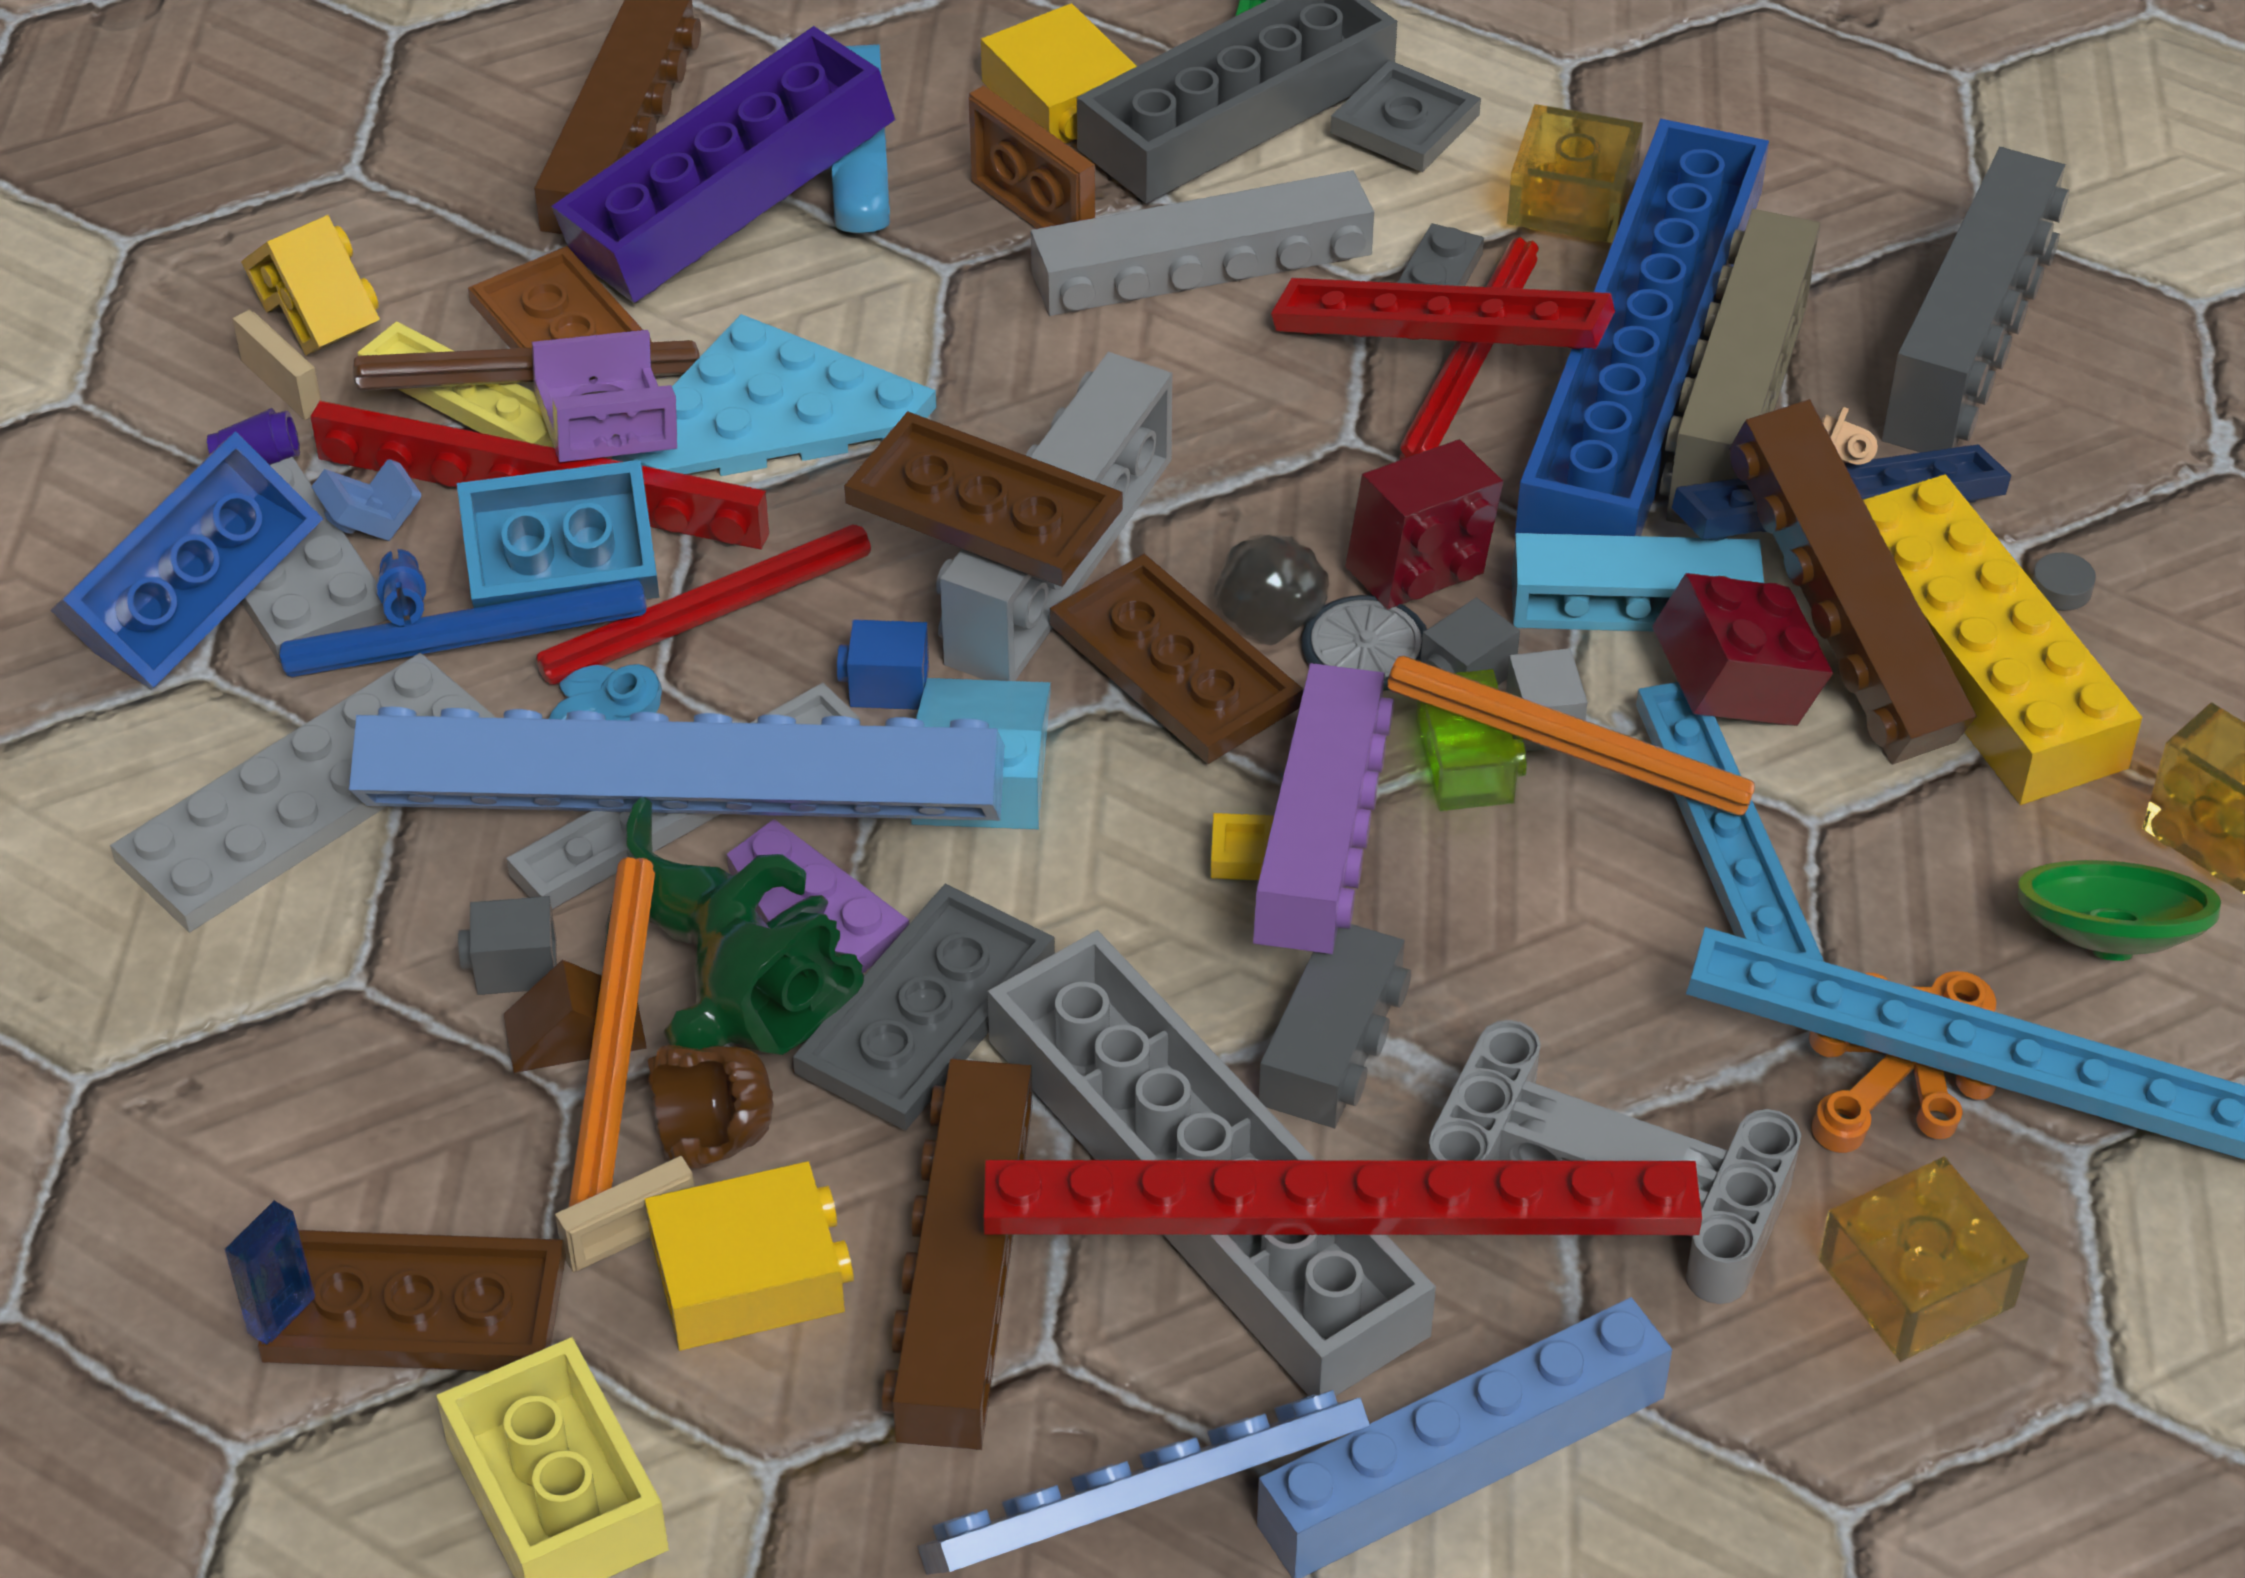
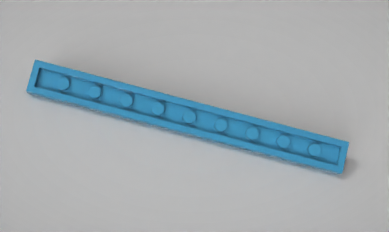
M1707 927L1704 929L1686 991L1687 995L2245 1160V1085Z

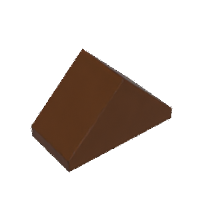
M562 959L503 1014L514 1073L590 1059L601 975ZM638 1001L631 1051L647 1049Z

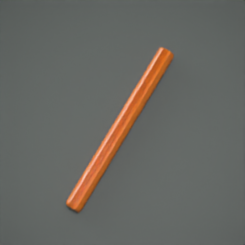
M1399 656L1389 674L1387 687L1391 692L1736 816H1743L1750 805L1755 790V783L1745 777L1407 656Z
M626 857L617 866L569 1207L612 1188L655 879L653 864L645 858L635 859Z

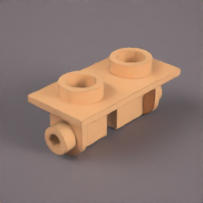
M1842 407L1839 409L1835 418L1829 415L1823 416L1821 421L1843 463L1862 465L1874 458L1878 448L1875 436L1864 428L1844 421L1849 410L1848 408Z

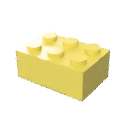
M573 1337L436 1395L447 1445L514 1578H608L669 1550L662 1502Z

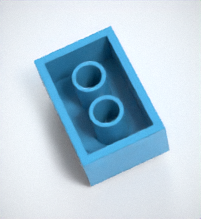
M641 460L457 483L471 599L474 608L630 580L641 582L646 599L660 598Z

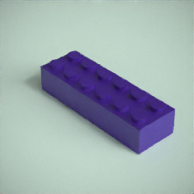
M815 26L811 27L552 205L551 207L569 249L589 270L633 303L637 302L896 119L880 70Z

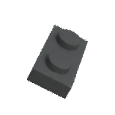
M1431 223L1397 283L1465 286L1483 255L1484 237L1453 227Z

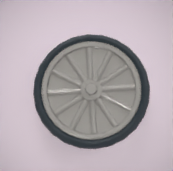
M1373 595L1349 596L1326 604L1311 616L1302 633L1301 648L1309 666L1310 663L1385 672L1383 691L1389 690L1387 686L1391 668L1399 656H1407L1421 661L1423 632L1427 630V627L1416 613L1403 604L1387 610Z

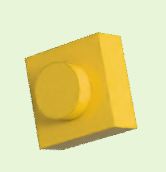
M1213 813L1211 878L1259 880L1274 815Z

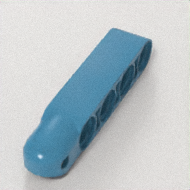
M879 44L845 46L879 68L881 73ZM885 128L832 164L835 226L842 231L852 233L874 232L884 229L890 224Z

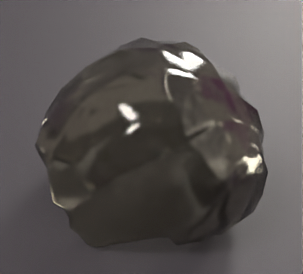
M1260 534L1250 536L1245 541H1241L1227 553L1222 571L1215 583L1213 597L1218 601L1216 607L1247 636L1254 637L1260 643L1274 645L1300 626L1306 625L1309 621L1315 619L1321 612L1328 598L1329 578L1328 573L1318 562L1311 548L1300 545L1292 536Z

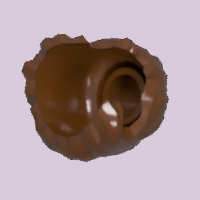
M666 1045L658 1049L656 1056L647 1060L650 1070L649 1087L655 1094L651 1101L654 1107V1118L657 1122L656 1131L661 1139L662 1150L665 1152L667 1162L682 1156L690 1170L701 1169L718 1161L728 1159L747 1147L754 1146L769 1130L774 1107L773 1091L770 1088V1081L764 1063L757 1054L749 1049L724 1046L694 1049Z

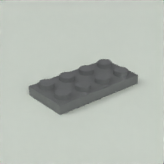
M945 883L864 975V983L859 992L839 1011L827 1018L793 1056L795 1074L906 1131L931 1102L934 1085L944 1086L946 1084L950 1059L966 1060L989 1033L987 991L1055 954V937Z

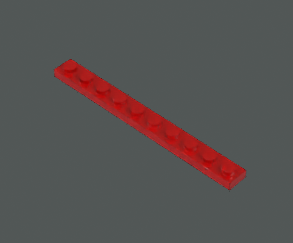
M985 1160V1235H1699L1702 1223L1696 1161Z

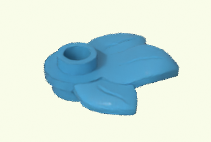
M632 664L617 670L603 665L582 667L572 672L559 683L562 692L567 698L559 702L551 712L549 719H566L568 712L581 710L601 713L605 715V720L630 721L632 713L657 712L661 703L662 686L655 672L644 665Z

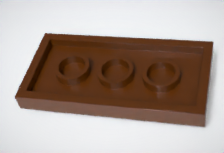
M909 411L905 413L844 485L845 503L1061 587H1063L1123 510L1122 491Z
M1145 553L1050 607V626L1207 764H1210L1300 708L1304 689Z
M284 1229L281 1242L284 1241L287 1258L282 1261L279 1249L280 1265L275 1271L285 1261H289L294 1285L288 1263L286 1262L274 1274V1276L277 1274L279 1283L270 1291V1294L287 1276L290 1286L266 1309L267 1313L264 1316L258 1343L260 1356L264 1363L494 1371L551 1346L566 1259L564 1241L561 1239Z

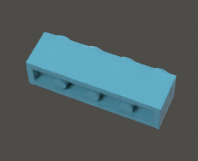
M1516 533L1512 566L1513 625L1516 628L1654 632L1652 625L1685 573L1714 577L1725 576L1731 579L1764 583L1760 539L1702 540L1701 538Z

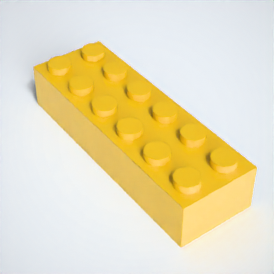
M1944 474L1864 499V503L1977 716L1964 733L2019 805L2129 769L2143 717L1947 475Z

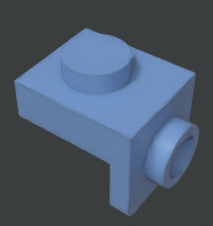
M390 459L385 462L370 484L324 469L311 487L326 508L324 511L325 517L335 527L351 534L358 530L387 541L391 540L421 498V492L402 465Z

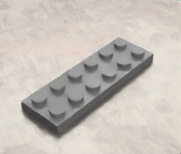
M419 653L111 844L110 847L114 861L190 933L387 807L366 806L349 790L356 715H377L378 709L381 707H403L414 710L417 716L440 717L442 709L464 708L478 712L479 717H496L423 654Z

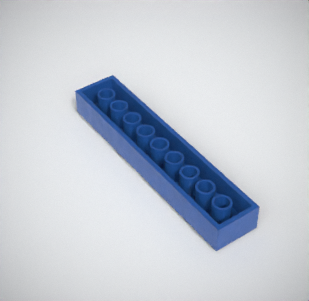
M1660 118L1594 289V292L1611 293L1615 313L1596 349H1571L1520 482L1515 535L1516 533L1641 536L1670 452L1665 451L1672 417H1683L1684 413L1678 412L1685 378L1696 379L1697 375L1691 374L1697 342L1699 339L1709 341V337L1704 336V327L1710 303L1721 304L1722 302L1721 300H1716L1723 265L1734 266V264L1728 263L1735 229L1746 230L1751 211L1756 209L1762 193L1769 140Z

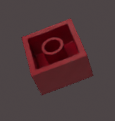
M1461 439L1363 473L1345 567L1387 610L1399 604L1421 599L1430 593L1462 581H1469L1483 574L1503 480Z
M1685 573L1652 625L1693 714L1798 726L1833 674L1819 646L1818 640L1814 636L1790 587L1778 583H1760L1731 579L1725 576L1714 577Z

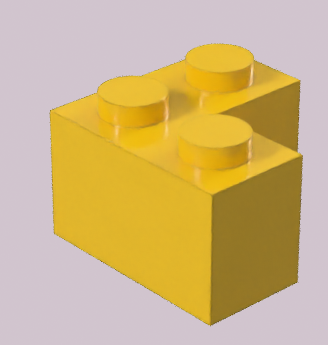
M329 215L267 241L241 261L266 313L281 306L305 356L366 329L380 320L376 312L379 308L376 293L367 279L359 278L350 260L353 256L350 240L340 226L334 227Z

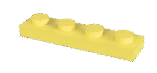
M396 321L357 353L358 356L449 352L453 350ZM517 383L398 389L480 433L553 447L534 392Z

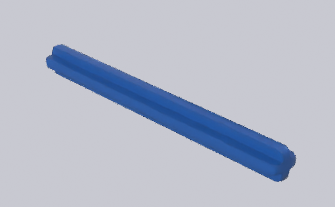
M630 580L421 617L414 624H411L409 619L405 620V626L386 623L284 641L280 644V661L287 676L295 677L414 656L419 653L425 654L641 616L646 613V596L641 582Z

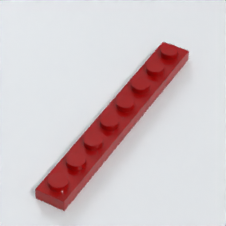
M319 401L310 415L318 458L320 460L380 471L385 462L390 459L399 462L410 478L450 487H457V483L622 462L602 457L559 462L553 447L325 401ZM642 466L650 527L762 550L769 536L766 490Z

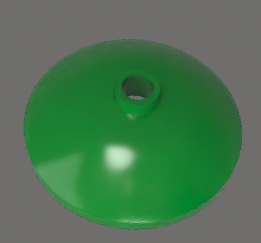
M2075 860L2041 865L2028 870L2020 877L2017 891L2020 904L2034 920L2067 942L2091 949L2095 956L2112 961L2129 960L2133 957V954H2149L2164 951L2197 938L2217 923L2221 908L2219 895L2212 888L2196 879L2158 867L2119 861Z

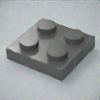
M1388 60L1331 115L1330 133L1423 172L1480 115L1481 98Z

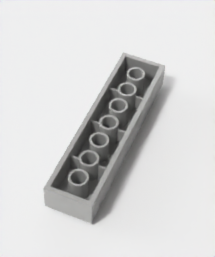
M1098 930L987 991L989 1042L1008 1063L1032 1065V1090L1096 1160H1315ZM1164 1235L1309 1396L1334 1390L1335 1396L1431 1337L1436 1286L1387 1235Z

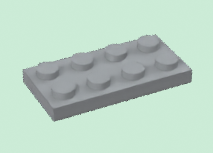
M293 457L270 466L323 520L241 601L279 663L281 662L280 644L284 641L369 627L388 620L384 613L383 604L377 595L376 580L343 531L327 520L324 515L326 508L311 488V483Z

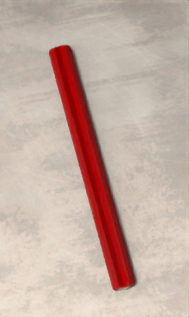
M1521 237L1513 239L1509 243L1486 287L1523 289L1538 261L1536 255L1539 250L1538 245L1533 240L1526 242ZM1456 341L1400 444L1402 451L1399 456L1400 460L1440 445L1494 343H1463Z
M849 525L646 608V613L641 616L619 619L539 652L536 656L539 672L545 682L556 685L572 672L582 667L607 664L862 559L871 553L868 535L862 526Z

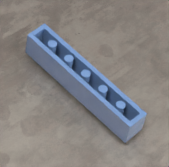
M1630 1297L1372 1422L1369 1427L1354 1431L1259 1477L1257 1527L1291 1577L1303 1578L1663 1399L1672 1348L1634 1299Z

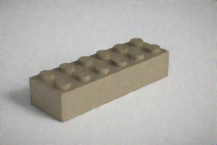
M1752 209L1746 230L1735 229L1728 257V263L1734 264V266L1723 265L1716 292V300H1721L1722 302L1721 304L1710 303L1704 327V336L1709 337V341L1699 339L1697 342L1691 368V374L1697 375L1696 379L1685 378L1678 412L1684 413L1683 418L1673 416L1668 430L1665 451L1672 452L1675 458L1674 461H1666L1659 492L1660 495L1669 496L1666 521L1687 525L1672 509L1676 487L1738 478L1731 464L1729 450L1731 444L1746 419L1776 409L1807 309L1821 222Z

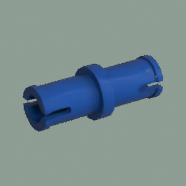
M397 549L398 559L393 560L392 551L386 553L381 559L379 565L380 574L377 579V595L383 604L387 619L393 624L405 626L404 616L409 615L411 624H414L423 614L426 582L422 572L419 570L416 557L409 551Z

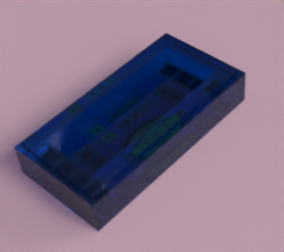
M275 1200L224 1249L247 1332L266 1345L272 1342L315 1298L294 1212Z

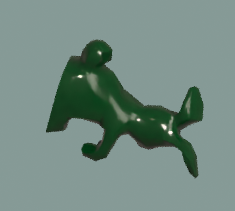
M641 797L632 806L626 824L627 856L635 859H648L652 862L655 872L649 922L662 928L672 939L695 944L697 947L695 962L696 1004L676 1011L671 1023L664 1029V1035L669 1045L702 1049L712 1046H724L732 1042L761 1052L783 1055L810 1038L827 1018L839 1011L859 992L864 983L863 965L858 961L857 955L835 951L840 940V931L836 928L837 921L830 920L824 914L828 906V900L825 896H809L782 911L767 923L758 916L755 910L763 895L772 888L784 887L792 893L803 895L805 893L807 876L804 869L783 854L758 855L734 876L720 867L687 865L665 860L653 853L652 802L646 797ZM612 904L605 925V950Z

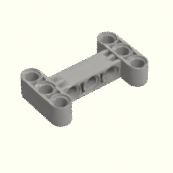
M1513 1020L1497 1021L1487 1026L1480 1035L1431 1132L1427 1160L1696 1161L1702 1223L1699 1235H1688L1692 1237L1686 1272L1688 1287L1697 1297L1706 1302L1724 1304L1731 1303L1740 1298L1749 1286L1792 1185L1801 1140V1132L1796 1122L1790 1116L1780 1111L1770 1109L1754 1111L1747 1115L1740 1123L1727 1151L1536 1084L1541 1044L1535 1031L1526 1024Z

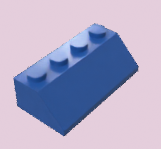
M235 431L50 611L96 655L150 689H153L323 518Z

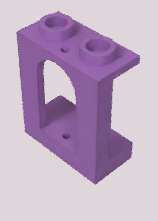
M648 330L532 342L534 394L559 462L677 449L676 395L671 385L658 386L651 369L650 333ZM606 391L603 393L585 394L589 392Z

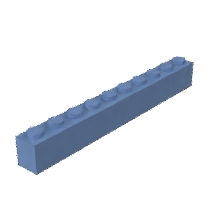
M381 707L378 709L377 715H356L349 790L366 806L631 812L632 806L638 799L646 797L652 802V813L1001 821L1005 745L997 728H989L987 722L977 719H955L950 721V727H924L923 721L907 717L889 718L886 720L885 726H861L858 719L846 716L824 717L821 719V725L796 724V719L784 715H762L758 717L757 723H732L733 719L729 716L702 713L695 715L693 722L669 721L668 716L660 713L636 712L630 715V721L605 720V715L601 713L581 710L568 712L566 719H542V714L524 709L504 711L503 718L479 717L478 712L464 708L442 709L440 717L417 716L414 710L403 707Z

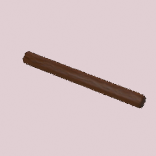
M692 340L650 342L651 369L654 376L683 375L700 359L699 349L696 342ZM532 348L357 356L354 358L353 379L356 388L361 391L534 382Z

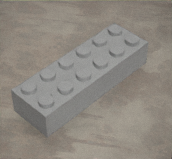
M1107 352L1093 372L1088 371L1085 373L1079 384L1076 396L1067 408L1061 407L1056 412L1050 426V431L1039 445L1034 444L1029 448L1026 456L1122 491L1123 510L1063 587L965 549H961L954 560L948 559L941 567L936 582V592L941 595L942 609L938 635L943 638L945 666L984 680L1016 681L1053 628L1050 626V607L1081 589L1171 462L1173 373L1111 352Z

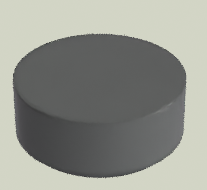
M2058 552L2045 555L2036 563L2032 581L2054 609L2074 610L2086 605L2091 599L2096 573L2091 564L2085 559L2074 554Z

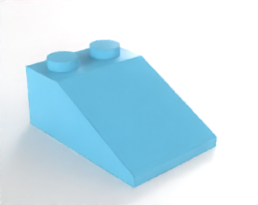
M927 678L916 719L924 722V727H950V721L955 719H977L987 722L989 728L998 729L1005 745L1001 821L911 819L912 825L1039 830L1051 682Z

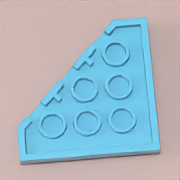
M740 314L700 356V359L672 386L676 395L677 449L612 456V459L622 462L641 460L642 466L682 474L718 468L720 476L767 468V459L800 453L801 460L806 461L848 453V444L878 438L882 442L907 411L928 418L936 409V390Z

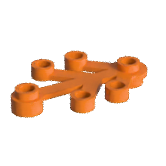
M1947 972L1939 976L1932 987H1912L1993 1012L1996 1010V997L1991 987L1980 977L1968 972ZM1864 973L1877 978L1888 980L1884 976L1877 973ZM1812 1031L1809 1034L1811 1047L1825 1057H1838L1845 1052L1883 1053ZM1887 1054L1850 1091L1841 1090L1825 1096L1817 1107L1811 1127L1818 1143L1830 1151L1848 1153L1858 1149L1864 1142L1871 1125L1870 1112L1913 1069L1921 1106L1916 1121L1919 1129L1925 1135L1934 1139L1951 1137L1958 1127L1963 1110L1959 1101L1948 1094L1944 1070ZM1961 1075L1956 1076V1084L1959 1090L1972 1099H1987L1994 1094L1997 1086ZM1930 1111L1942 1112L1949 1120H1939ZM1837 1113L1844 1114L1850 1117L1851 1119H1845L1839 1116Z

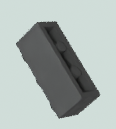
M1351 924L1350 929L1338 928L1333 954L1312 953L1260 1063L1259 1100L1265 1107L1335 1129L1346 1104L1352 1106L1358 1104L1367 1079L1368 1069L1364 1067L1369 1054L1377 1057L1380 1055L1390 1024V1019L1386 1015L1390 1006L1398 1008L1402 1006L1410 985L1411 970L1403 967L1404 939Z

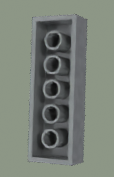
M1267 0L1078 96L1077 149L1147 204L1352 96L1388 60L1395 62L1398 21L1369 0Z
M1999 146L1898 353L1882 437L1883 442L1917 452L1955 448L1959 439L1970 440L1979 415V407H1975L1976 403L1987 404L1994 385L1996 371H1992V368L2003 369L2012 343V336L2008 334L2009 332L2019 334L2024 323L2029 304L2024 299L2034 300L2036 298L2044 274V267L2040 265L2050 266L2054 259L2060 233L2053 232V221L2058 223L2061 221L2070 192L2069 189L2061 187L2066 164Z

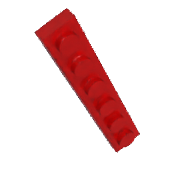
M1291 278L1272 310L1271 316L1276 331L1596 349L1615 313L1611 293Z

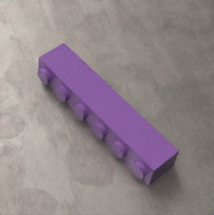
M1310 663L1256 891L1253 944L1333 954L1338 928L1350 929L1355 889L1346 887L1357 889L1359 887L1363 849H1366L1368 844L1371 810L1375 809L1379 773H1382L1386 739L1390 735L1394 699L1383 697L1385 672Z

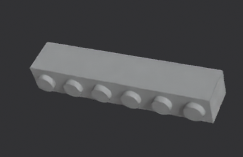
M1354 170L1034 229L1031 230V271L1049 316L1369 256L1372 255L1374 210Z

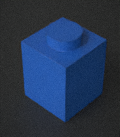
M853 620L850 645L840 644L837 656L838 682H848L850 707L919 710L929 673L927 622Z

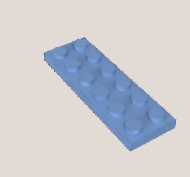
M1334 1390L1318 1395L1314 1394L1274 1408L1278 1422L1269 1424L1264 1413L1207 1431L1211 1442L1209 1446L1200 1448L1197 1437L1139 1454L1143 1465L1142 1469L1131 1472L1128 1461L1072 1477L1071 1481L1075 1490L1073 1493L1061 1496L1058 1485L1045 1489L1041 1488L1003 1501L1002 1505L1006 1516L990 1520L988 1511L985 1509L933 1525L932 1528L936 1540L917 1546L926 1575L952 1572L1369 1427L1370 1424L1361 1397L1337 1402Z

